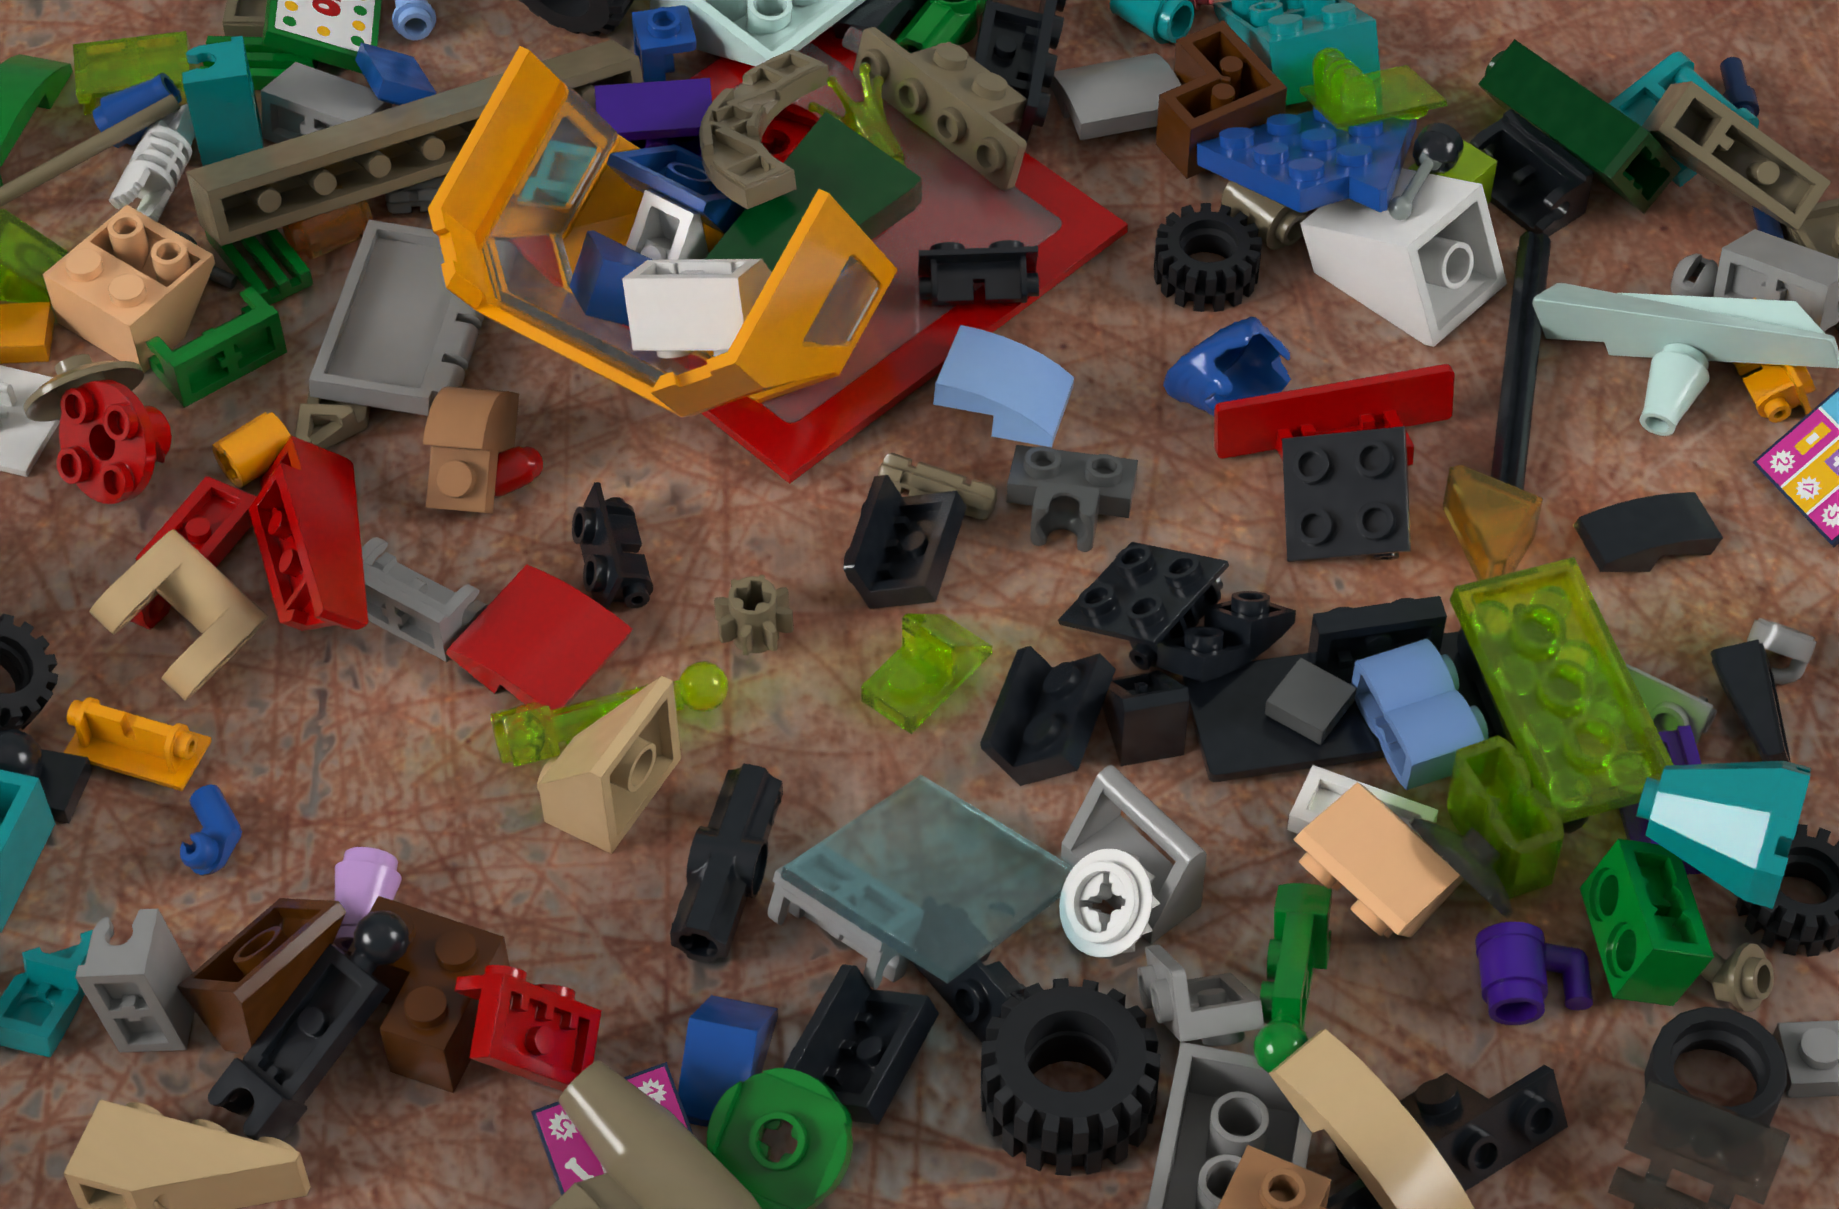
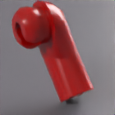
M517 446L498 454L494 496H504L530 484L541 474L543 459L536 449L528 446Z

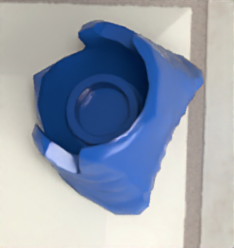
M1249 317L1220 329L1190 349L1187 354L1183 355L1167 371L1163 386L1167 394L1177 401L1189 403L1214 416L1215 405L1220 402L1282 392L1291 378L1282 364L1280 356L1289 361L1290 352L1283 345L1282 341L1273 336L1269 329L1262 325L1259 319Z

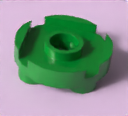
M773 1068L762 1071L764 1073L752 1075L744 1082L739 1081L723 1094L712 1112L706 1139L708 1150L753 1195L762 1209L816 1208L822 1203L824 1198L833 1193L839 1186L849 1167L853 1151L850 1112L846 1106L841 1104L833 1090L825 1083L797 1070ZM787 1121L793 1126L791 1136L798 1141L797 1147L793 1154L784 1153L779 1162H774L769 1159L772 1147L762 1142L763 1135L767 1128L779 1130L783 1122Z

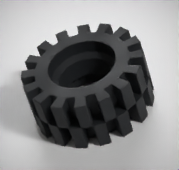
M1201 203L1200 212H1194L1192 206L1188 205L1181 208V218L1174 212L1166 217V225L1160 224L1155 242L1154 279L1156 285L1161 284V293L1166 298L1175 293V304L1183 308L1188 300L1193 301V311L1204 312V303H1212L1214 312L1224 311L1225 300H1228L1233 307L1241 304L1243 295L1249 298L1254 292V285L1258 283L1262 238L1258 237L1259 229L1255 223L1247 225L1248 216L1241 211L1234 218L1230 217L1231 207L1222 204L1219 212L1211 211V203ZM1209 252L1218 254L1226 259L1219 262H1202L1191 258L1189 255Z
M1798 824L1787 857L1788 862L1783 877H1800L1813 882L1825 893L1827 900L1818 904L1801 903L1789 898L1779 889L1773 909L1746 902L1738 897L1735 907L1738 916L1748 915L1744 926L1751 935L1761 928L1765 931L1761 943L1772 949L1775 941L1778 939L1786 942L1784 954L1795 956L1799 945H1805L1807 957L1818 956L1823 944L1829 952L1839 947V841L1835 846L1828 843L1831 832L1823 828H1819L1816 838L1807 836L1808 825Z

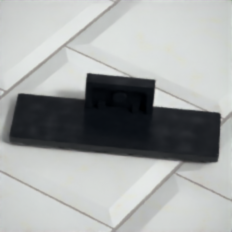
M1441 597L1401 598L1391 603L1357 608L1338 607L1328 612L1315 613L1312 619L1308 653L1250 661L1237 670L1203 683L1183 676L1182 684L1188 688L1189 709L1208 779L1211 782H1221L1310 769L1312 765L1323 767L1385 758L1378 737L1365 722L1356 701L1353 702L1321 745L1265 715L1266 701L1300 658L1351 685L1355 661L1423 639L1430 640L1440 655L1446 654L1451 658L1458 673V692L1464 697L1469 706H1477L1483 714L1488 728L1487 742L1498 741L1475 681H1470L1457 648L1459 631L1444 633L1447 615ZM1554 618L1532 621L1541 642L1538 651L1544 661L1571 730L1589 727L1592 713L1559 622ZM1509 624L1486 627L1485 629L1493 637L1502 639L1503 632Z

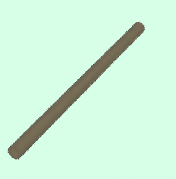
M170 94L1 186L0 207L178 111L181 108L173 94Z

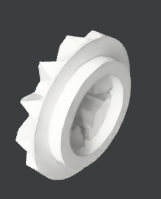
M1101 849L1082 858L1068 874L1060 896V919L1066 936L1081 952L1093 957L1112 960L1113 956L1118 954L1135 952V943L1141 935L1153 932L1148 923L1151 910L1161 903L1152 895L1151 883L1156 876L1144 869L1139 862L1140 857L1117 849ZM1112 894L1126 900L1125 906L1112 911L1111 915L1092 908L1093 904L1102 903V900L1110 899Z

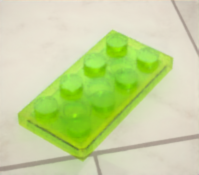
M1575 557L1455 586L1449 599L1552 826L1639 803L1646 778L1660 780L1664 766L1674 764Z

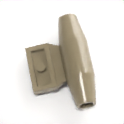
M600 1060L592 1063L582 1071L560 1095L558 1099L559 1104L607 1173L578 1183L575 1182L548 1209H762L753 1195L668 1109Z

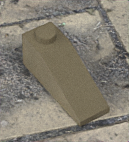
M1692 81L1670 84L1642 125L1667 153L1681 164L1792 230H1799L1831 183L1826 177Z

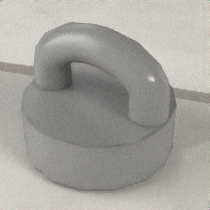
M1764 618L1754 620L1747 638V642L1759 640L1760 643H1763L1765 649L1792 658L1787 668L1779 669L1772 667L1775 684L1780 685L1792 683L1801 678L1817 643L1814 640L1815 637Z

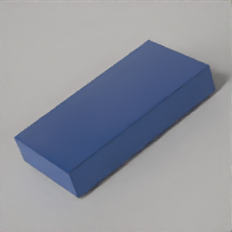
M360 43L355 61L378 100L402 105L437 94L413 56Z

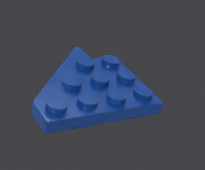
M1367 88L1359 92V97L1353 99L1318 102L1313 106V110L1297 115L1276 114L1268 117L1266 124L1252 128L1232 127L1224 129L1219 133V137L1197 143V165L1299 213L1346 199L1356 201L1378 212L1387 211L1417 127V104L1395 96L1394 92L1388 88Z

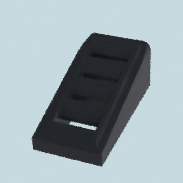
M1753 640L1711 651L1712 664L1720 685L1762 760L1791 762L1774 674L1763 643H1760L1759 640Z

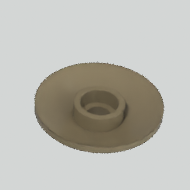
M89 354L71 356L56 364L57 376L40 386L26 400L23 409L27 418L33 421L47 422L56 419L60 420L62 414L60 401L66 390L76 388L87 382L107 379L117 381L132 391L142 382L144 373L141 366L135 362L117 360L92 362Z

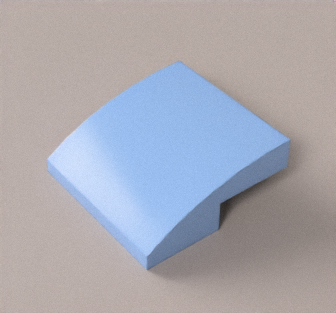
M960 325L935 383L933 405L993 415L991 437L1052 448L1073 389L1074 376L1043 354L1021 343L985 330Z

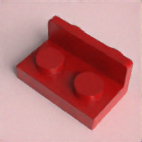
M488 965L485 967L483 975L457 977L455 992L479 1001L470 1059L560 1091H564L582 1071L594 1062L602 1010L576 1001V992L573 989L554 984L534 985L526 981L527 972L505 965Z

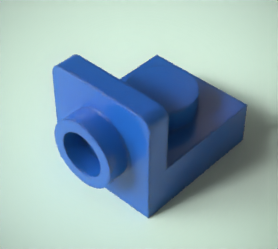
M679 5L632 12L634 53L639 56L643 81H666L665 74L675 72L673 54L690 52L697 48L696 36L688 7Z

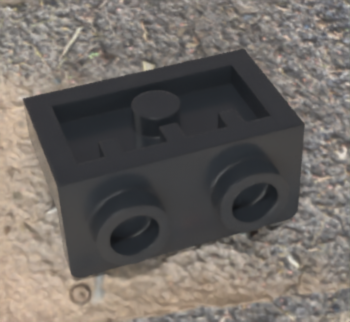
M1031 646L1018 649L980 742L981 749L1020 786L1078 771L1116 669L1100 653L1072 662H1063L1052 667Z

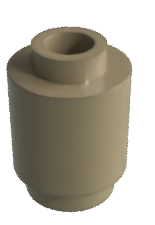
M1233 181L1228 182L1222 194V205L1231 207L1230 217L1234 218L1240 211L1248 216L1247 225L1255 223L1259 229L1258 237L1262 238L1263 244L1270 249L1276 250L1285 245H1292L1301 238L1303 232L1300 223L1307 218L1308 211L1299 213Z

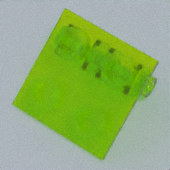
M1334 47L1324 48L1316 54L1312 63L1314 84L1300 87V93L1336 129L1348 131L1349 126L1392 117L1403 120L1417 119L1427 115L1429 109L1447 106V100L1408 65L1363 74L1351 60L1347 59L1340 50Z

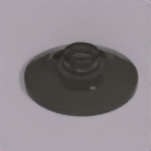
M1413 817L1409 821V824L1495 909L1507 919L1514 914L1504 884L1492 866L1502 855L1480 833L1471 827L1461 836L1430 820Z

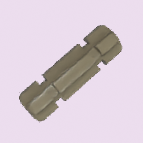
M889 453L879 468L878 475H888L900 494L904 492V489L910 490L908 496L957 490L967 506L965 515L982 521L990 517L996 505L997 489L993 485L975 479L972 480L971 484L965 483L966 476L923 462H918L917 467L911 465L912 459Z

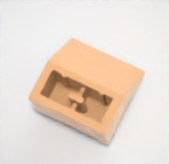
M126 205L43 273V277L58 324L119 361L139 364L143 373L150 369L148 358L155 355L148 348L146 341L158 336L172 350L185 338L214 267L215 260L210 252L131 206Z
M1358 782L1303 828L1293 839L1306 851L1299 860V863L1328 889L1332 887L1339 891L1342 886L1346 887L1358 898L1350 909L1380 936L1384 934L1387 938L1393 932L1397 935L1411 938L1466 878L1372 792Z

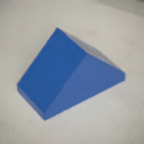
M594 230L587 231L570 283V288L584 314L629 326L622 278L645 261L652 259Z
M711 995L689 1017L678 1094L689 1124L708 1127L712 1112L723 1094L739 1081L744 1082L752 1075L762 1073L778 1019V1008Z

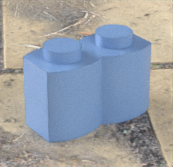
M1423 639L1355 661L1351 685L1357 688L1355 695L1356 704L1365 722L1378 737L1392 772L1406 790L1479 767L1484 744L1488 741L1487 724L1479 708L1475 705L1469 706L1464 697L1458 692V673L1448 655H1440L1430 640Z

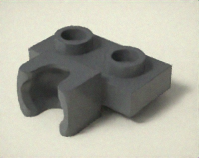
M1016 445L1007 483L1006 502L1033 506L1030 533L1032 544L1042 546L1046 544L1051 532L1065 529L1075 533L1077 536L1078 550L1088 552L1093 548L1098 514L1129 518L1137 479L1138 460L1119 458L1108 454L1095 455L1055 450L1044 446Z

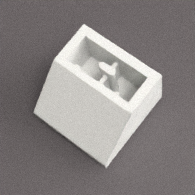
M762 259L645 261L622 278L633 350L656 351L657 356L660 358L683 357L691 354L693 351H713L714 356L728 352L770 277L771 270Z

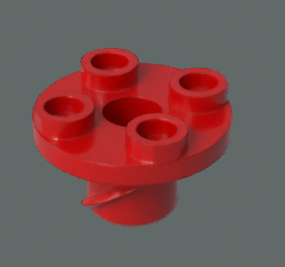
M107 379L91 381L76 388L66 390L60 401L62 411L59 426L61 450L56 460L59 475L66 483L76 484L88 497L100 503L115 504L134 499L148 485L155 463H164L165 456L170 450L172 434L167 418L159 409L143 405L134 392L117 381Z

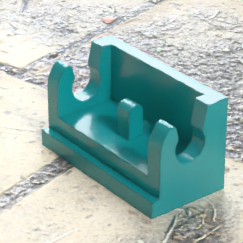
M243 36L231 37L229 42L200 45L188 50L186 56L189 64H199L205 61L214 62V65L209 68H196L182 73L183 87L202 166L264 148L261 118Z

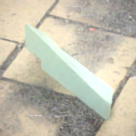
M1556 283L1535 296L1532 302L1546 339L1604 342L1608 354L1613 356L1653 358L1655 354L1662 352L1666 345L1682 343L1701 351L1708 361L1839 368V350L1835 337L1825 334L1796 301L1612 293L1566 283Z

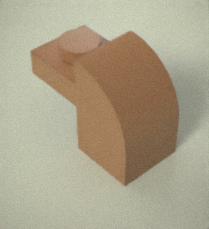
M446 386L438 392L427 417L423 445L431 446L426 508L493 514L498 453L515 447L519 393Z

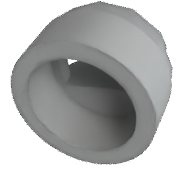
M1702 254L1688 255L1680 260L1672 276L1670 285L1672 294L1713 297L1718 272L1717 263L1712 259L1703 258ZM1690 276L1698 277L1695 283L1689 281L1688 278Z

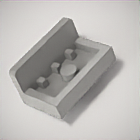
M1159 944L1145 947L1147 966L1138 967L1137 969L1142 1004L1145 1009L1153 1008L1157 1022L1164 1023L1180 1042L1202 1039L1203 1044L1208 1046L1231 1045L1245 1039V1031L1264 1027L1261 1000L1232 973L1187 980L1185 969Z

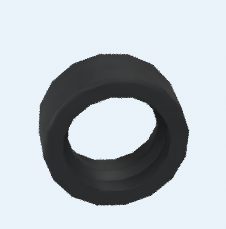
M1706 1006L1681 1012L1662 1027L1652 1047L1644 1072L1645 1097L1655 1118L1674 1136L1699 1147L1729 1149L1750 1143L1768 1129L1787 1085L1786 1058L1776 1038L1757 1020L1735 1010ZM1697 1049L1720 1051L1736 1058L1751 1072L1757 1084V1091L1753 1099L1748 1103L1733 1107L1711 1105L1693 1097L1679 1084L1674 1074V1064L1677 1057L1682 1053Z

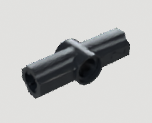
M743 763L740 768L728 770L708 827L700 826L693 838L687 863V886L680 900L670 931L671 946L683 951L689 959L712 963L717 958H727L747 898H755L761 888L768 858L767 840L783 796L782 781L769 774L764 767Z

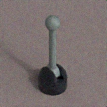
M1432 123L1424 127L1414 142L1412 154L1418 170L1402 195L1393 198L1389 203L1388 211L1394 219L1404 220L1410 216L1412 212L1411 202L1429 174H1445L1456 165L1463 153L1464 144L1462 137L1453 127L1444 123Z

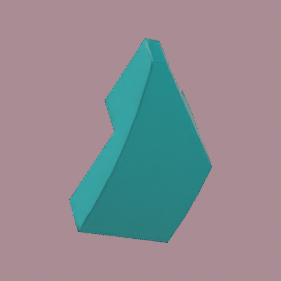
M93 930L80 933V944L51 954L42 952L40 947L22 952L25 972L15 975L0 997L1 1046L51 1058L85 995L75 976L78 965H85Z

